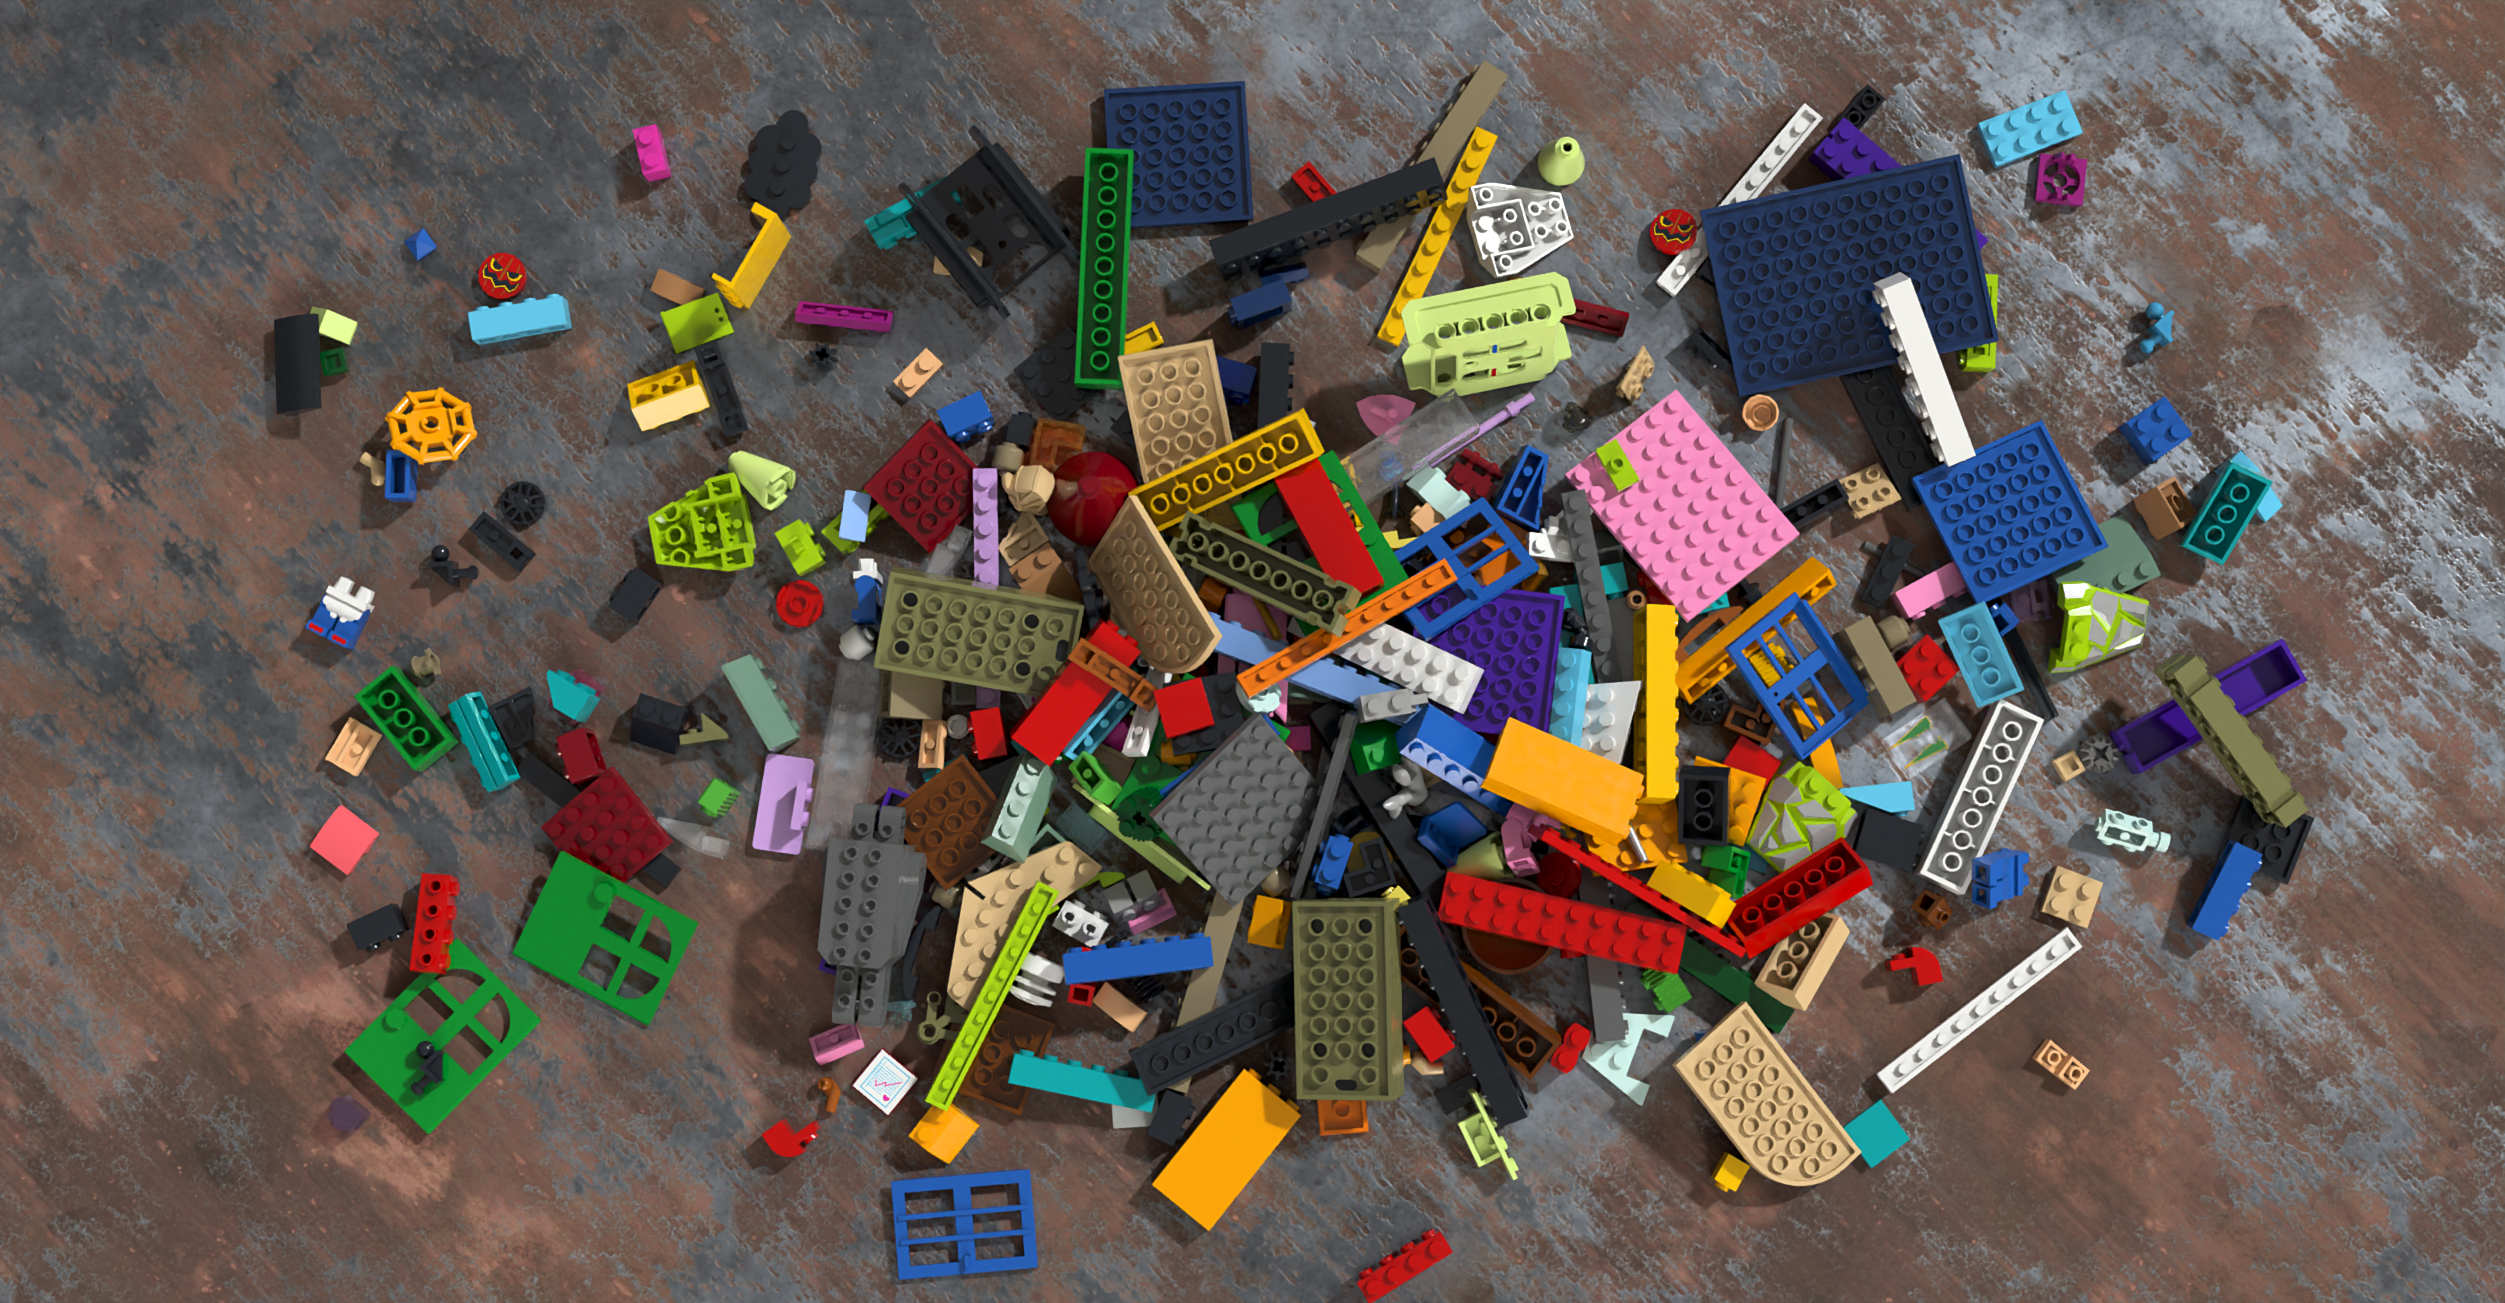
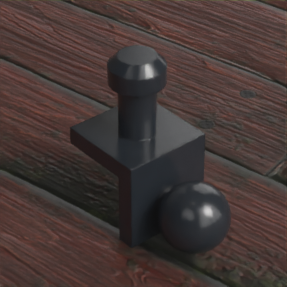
M437 545L432 549L431 556L436 562H428V567L449 583L450 586L460 587L459 578H470V580L478 578L479 570L475 565L459 569L458 563L447 561L450 552L446 546Z
M1355 805L1343 811L1330 825L1329 835L1335 837V834H1340L1348 837L1350 841L1358 831L1370 826L1372 822L1366 816L1361 805L1360 807Z
M422 1041L416 1047L417 1055L422 1059H427L419 1067L425 1075L418 1082L411 1084V1090L416 1095H422L425 1092L424 1089L432 1081L436 1085L442 1084L445 1081L443 1079V1055L445 1052L442 1049L435 1051V1047L430 1041Z

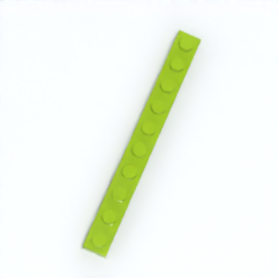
M1036 880L924 1098L926 1102L945 1111L948 1110L1059 894L1057 889Z

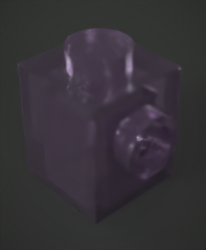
M350 1095L341 1098L337 1097L330 1104V1111L326 1116L331 1120L330 1124L339 1131L344 1130L347 1134L357 1132L371 1113Z

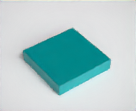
M1881 1099L1875 1101L1842 1126L1860 1149V1155L1870 1168H1873L1910 1140Z

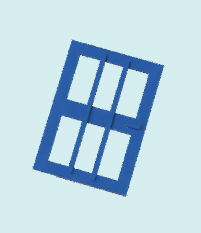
M1481 497L1394 552L1401 563L1423 548L1428 547L1437 559L1436 562L1428 567L1445 558L1458 578L1456 582L1402 612L1425 642L1539 570V565L1484 497ZM1480 513L1491 527L1452 551L1442 537ZM1496 532L1505 545L1466 569L1457 556ZM1510 550L1521 565L1482 589L1471 573ZM1457 584L1467 599L1428 623L1417 608L1452 585Z
M1793 592L1724 648L1799 760H1804L1869 704L1866 698L1869 695L1806 599L1801 600L1796 592ZM1791 610L1794 611L1818 647L1804 660L1778 622ZM1771 626L1774 627L1798 663L1788 673H1785L1761 637ZM1754 640H1756L1780 676V679L1768 689L1742 653V650ZM1827 662L1853 700L1839 712L1814 676V673ZM1807 679L1833 715L1822 726L1796 689ZM1790 693L1816 730L1803 742L1777 705Z
M1030 1169L998 1170L891 1181L899 1280L1038 1268ZM1019 1183L1020 1204L972 1209L970 1187ZM953 1189L955 1210L906 1214L905 1193ZM1021 1210L1022 1229L974 1233L973 1214ZM955 1216L957 1235L908 1239L907 1220ZM1023 1235L1025 1256L976 1260L975 1239ZM957 1240L959 1262L910 1266V1244Z

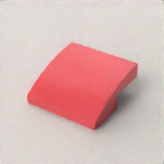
M340 805L321 828L309 847L346 875H349L354 871L363 854L369 852L380 833L343 805Z

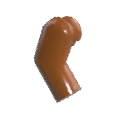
M822 1077L818 1080L817 1085L827 1096L824 1110L835 1113L841 1091L834 1079Z

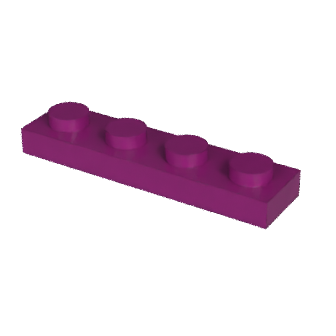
M799 301L795 312V322L809 325H827L829 327H848L855 330L866 329L876 332H890L894 319V311Z

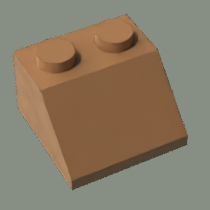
M2175 476L2133 499L2137 512L2143 516L2147 523L2148 531L2156 540L2184 527L2193 521L2197 514Z

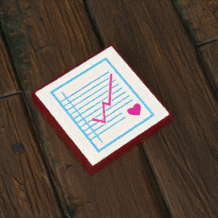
M882 1048L851 1086L889 1117L919 1081L920 1077L885 1048Z

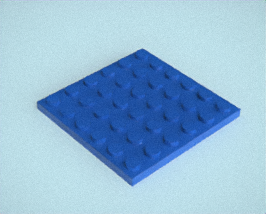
M2042 420L1974 450L1976 454L1974 457L1949 467L1946 464H1942L1911 479L1974 604L1985 601V603L1990 602L2109 547Z

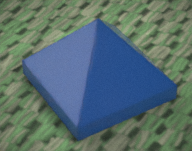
M424 228L404 241L417 261L438 248Z

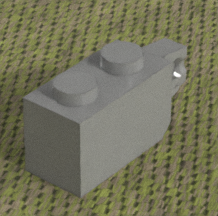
M1408 688L1363 695L1356 698L1360 723L1409 715L1416 712L1417 705L1428 703L1427 693L1414 695L1413 689L1409 690Z

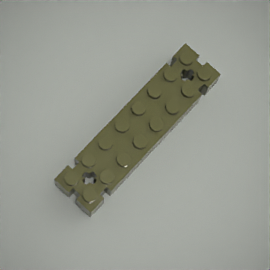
M1190 511L1186 512L1179 526L1183 533L1180 539L1174 537L1169 546L1171 553L1178 563L1189 568L1193 567L1210 578L1313 626L1317 625L1332 635L1341 637L1349 621L1344 616L1348 609L1354 611L1362 595L1355 587L1338 579L1335 581L1323 572L1214 522L1210 524L1203 517Z
M2175 653L2153 671L2163 685L2169 688L2171 696L2245 797L2251 800L2254 809L2262 820L2266 823H2276V825L2286 828L2308 810L2303 803L2305 802L2304 797L2297 790L2292 791V786L2289 784L2291 783L2290 778L2276 766L2277 760L2271 753L2266 752L2262 747L2263 741L2256 733H2252L2249 729L2248 720L2235 710L2234 701L2222 692L2218 679L2213 675L2208 676L2205 661L2199 656Z

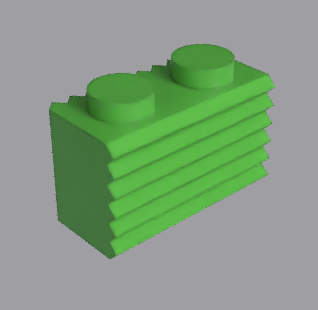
M1086 751L1081 752L1069 765V770L1076 776L1075 778L1085 788L1084 790L1089 793V796L1099 802L1109 805L1121 793L1122 787L1100 759L1098 760Z
M713 777L697 802L702 805L700 810L716 818L718 815H726V811H729V807H732L731 804L734 803L740 792L725 781Z
M1645 968L1639 971L1642 975L1639 980L1646 991L1650 989L1655 997L1652 1001L1659 1011L1664 1010L1665 1013H1669L1692 998L1678 974L1671 975Z

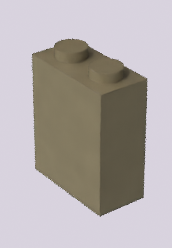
M881 669L878 717L920 721L941 720L944 710L942 703V692L945 687L944 680Z

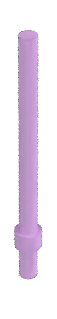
M1528 393L1516 402L1511 401L1505 405V409L1411 469L1412 473L1415 475L1425 464L1432 468L1510 416L1513 418L1521 413L1520 410L1535 401V398L1531 393Z

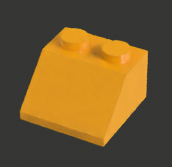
M952 1103L947 1111L932 1105L909 1134V1137L931 1154L950 1164L980 1125Z

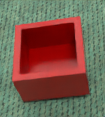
M1928 634L1921 636L1895 660L1919 704L1929 700L1960 670Z
M999 707L970 712L971 718L967 719L969 733L974 734L975 742H971L973 756H976L981 762L1010 758L1011 754L1003 710Z
M1422 1005L1402 1019V1024L1419 1049L1424 1053L1426 1059L1432 1063L1455 1047L1452 1042L1455 1040V1037L1448 1027L1442 1028L1438 1022L1442 1018L1434 1007Z

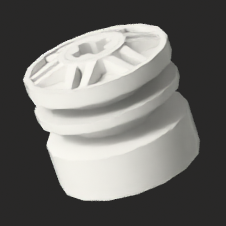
M1028 952L1020 968L1023 971L1021 975L1017 974L1015 978L1018 983L1017 985L1012 984L1009 991L1015 997L1028 1003L1051 1007L1053 1001L1044 997V993L1056 995L1057 992L1050 988L1048 984L1049 982L1061 983L1064 976L1063 966Z

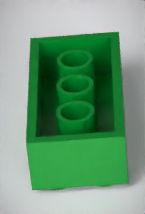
M389 667L354 696L414 771L423 772L460 742L399 667Z

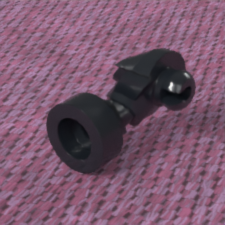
M1564 609L1561 627L1568 632L1576 634L1571 636L1568 648L1592 652L1594 641L1590 638L1589 630H1587L1589 627L1586 625L1585 620L1578 614L1576 609Z

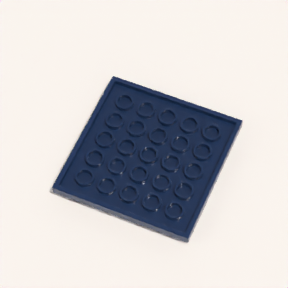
M1245 81L1104 89L1107 149H1131L1134 151L1131 229L1254 221Z

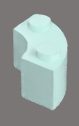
M1425 464L1406 483L1410 490L1424 504L1428 502L1445 520L1470 505V497L1464 491L1460 490L1458 492L1445 480L1446 475L1438 467L1433 469Z

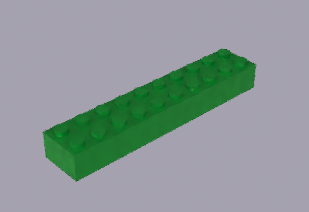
M1086 148L1075 365L1076 388L1124 390L1118 356L1125 355L1134 174V151L1131 149Z

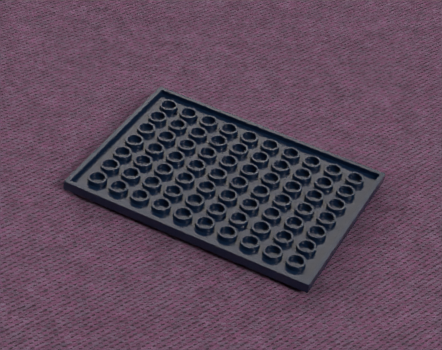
M1960 154L1699 211L1738 397L1897 364V357L1900 354L1897 348L1894 349L1890 342L1889 335L1892 334L1891 330L1882 321L1880 313L1884 311L1880 304L1877 305L1872 291L1875 290L1873 283L1899 272L1911 279L1938 355L1999 341Z

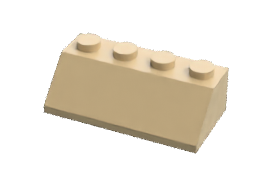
M1827 912L1779 941L1754 984L1784 1005L1806 1011L1850 933L1842 918Z

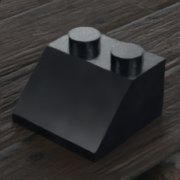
M640 693L632 715L629 740L676 755L680 745L679 735L684 733L691 710Z

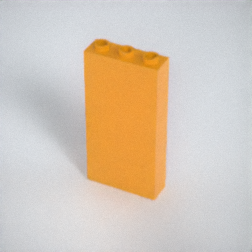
M1511 717L1507 719L1502 727L1481 784L1483 789L1615 846L1618 845L1622 838L1626 840L1631 830V826L1628 823L1637 812L1638 806L1635 805L1636 799H1640L1645 786L1641 785L1644 775Z
M1243 1068L1152 1182L1154 1187L1208 1231H1210L1301 1116L1298 1112L1300 1107L1290 1099L1285 1102L1279 1097L1281 1092L1271 1083L1268 1086L1260 1081L1262 1076L1252 1068L1249 1071Z

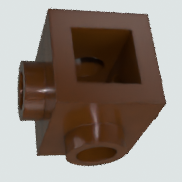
M1925 888L1910 906L1918 916L1916 920L1926 928L1932 926L1937 930H1940L1953 913L1952 909L1947 905L1949 901L1939 893L1934 894Z

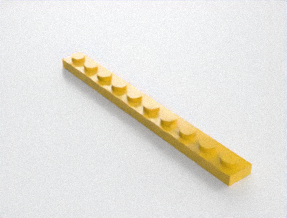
M1476 127L1446 190L1448 200L1438 207L1377 338L1399 347L1405 334L1401 311L1410 300L1422 298L1466 206L1469 188L1475 186L1498 138L1497 135Z

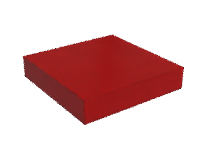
M1201 677L1153 691L1167 739L1215 725Z

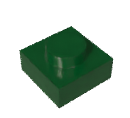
M343 347L320 352V361L325 377L350 372L346 351Z

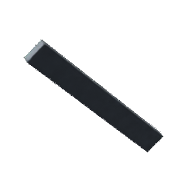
M531 752L527 754L516 768L521 777L562 808L582 792ZM660 853L642 870L665 888H668L682 868L663 853Z

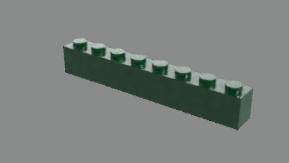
M1639 898L1638 900L1630 899L1623 910L1633 914L1671 921V918L1659 911L1656 914L1650 910L1651 905ZM1686 929L1679 967L1734 1006H1737L1742 1001L1747 1002L1764 1026L1774 1034H1779L1795 1010L1754 984L1755 982L1749 979L1751 974L1741 967L1735 969L1729 965L1731 960L1721 953L1716 956L1709 951L1711 949L1710 945L1701 939L1697 942L1689 937L1691 932Z

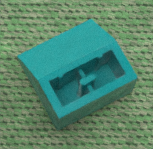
M559 669L557 672L548 670L546 675L553 707L576 721L586 723L601 699L595 695L597 691L581 682H578V684L574 683L576 678Z

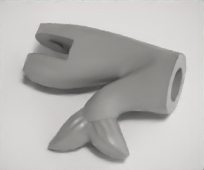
M1404 755L1401 756L1402 764H1394L1392 767L1393 776L1402 785V788L1395 796L1383 803V807L1389 810V814L1393 819L1399 816L1403 805H1419L1428 796L1421 766Z

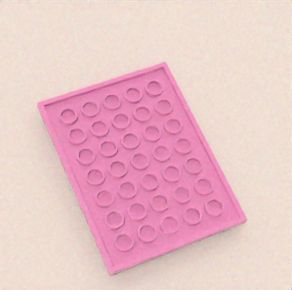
M1677 389L1607 442L1609 443L1617 439L1640 479L1638 483L1617 492L1595 452L1564 476L1575 490L1585 489L1588 506L1666 599L1675 606L1677 612L1687 623L1800 534Z

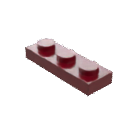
M1573 298L1576 312L1563 316L1560 320L1561 322L1623 337L1630 313Z

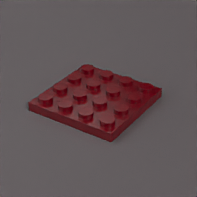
M929 418L868 479L862 488L930 554L973 510V469L980 468Z
M614 766L605 771L541 826L542 830L560 852L564 851L623 883H626L674 842Z

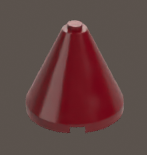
M1104 452L1077 454L1063 462L1053 473L1055 486L1046 503L1048 514L1056 529L1068 540L1082 546H1098L1128 498V493L1139 486L1138 480L1130 467L1113 455Z

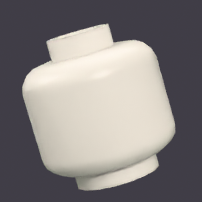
M855 625L840 637L841 644L839 648L849 660L859 661L875 649V634L869 627L864 628L860 625Z

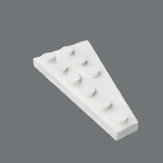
M1644 681L1588 685L1580 748L1619 765L1622 763L1631 730V720L1634 711L1636 712L1639 691L1642 690Z

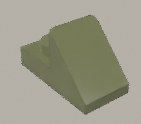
M701 713L703 732H700V728L686 730V734L679 735L680 745L683 746L733 740L732 734L704 713Z

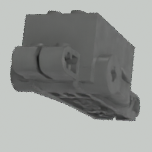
M856 803L853 810L850 839L829 838V843L825 847L822 859L823 901L817 950L828 964L837 965L832 1008L833 1023L856 1025L859 1020L860 1026L882 1028L884 1026L888 1008L892 965L905 954L923 892L927 866L926 854L924 852H915V845L904 844L905 807L883 805L880 811L879 805Z

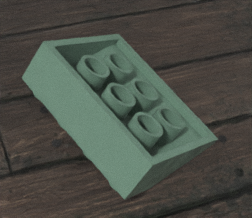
M2123 514L2098 525L2109 547L2047 575L2057 598L2060 582L2084 581L2098 588L2105 587L2112 592L2120 594L2161 576L2151 553Z

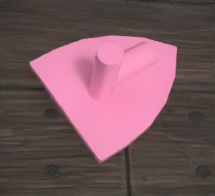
M1383 394L1370 396L1356 402L1359 414L1366 426L1377 437L1397 446L1416 403L1399 396Z

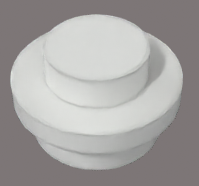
M954 715L948 719L947 733L952 738L961 739L969 733L966 717Z

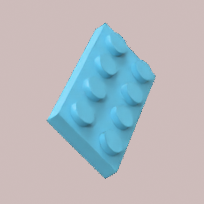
M2065 90L1976 125L1994 168L2070 140L2083 133Z
M1985 601L1938 620L1978 708L2024 690V686Z

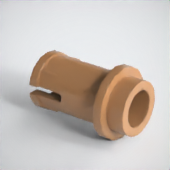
M1632 591L1627 596L1626 607L1628 608L1629 606V610L1632 611L1638 610L1645 605L1646 597L1641 591ZM1638 598V604H1635L1632 599Z

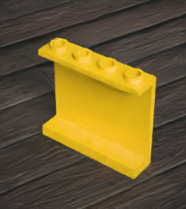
M757 202L754 203L751 212L762 226V230L732 281L729 282L715 273L712 275L713 280L717 283L715 286L720 289V292L724 294V297L729 300L728 302L739 309L742 306L747 309L751 307L791 238L778 215Z

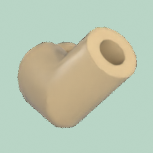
M365 452L360 462L371 468V482L376 486L383 485L386 478L385 463Z
M1420 1050L1414 1051L1411 1054V1065L1420 1074H1444L1443 1062L1429 1063L1424 1058V1053Z

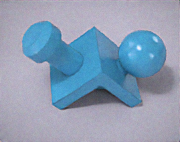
M2158 302L2150 303L2145 310L2149 319L2157 321L2147 329L2152 336L2139 343V348L2143 353L2149 354L2152 352L2153 347L2157 343L2164 347L2174 340L2171 337L2172 315L2175 313L2173 310H2170L2163 315L2164 308Z

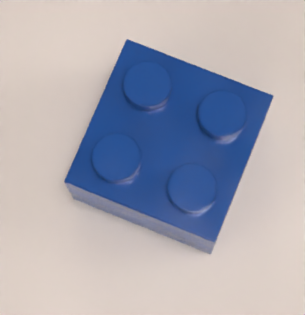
M977 391L937 410L949 438L954 443H958V445L970 441V436L977 433L983 435L993 429L992 426L996 425L981 391Z
M2165 396L2118 427L2145 466L2156 461L2193 435Z

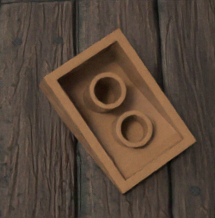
M1048 542L1009 568V571L1023 590L1083 600L1082 591Z

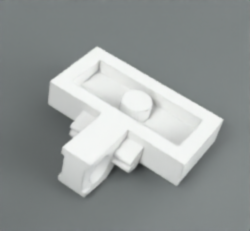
M1549 516L1545 519L1544 528L1540 529V533L1529 532L1526 534V550L1532 558L1565 563L1573 562L1569 537L1562 536V531L1558 530L1559 517Z

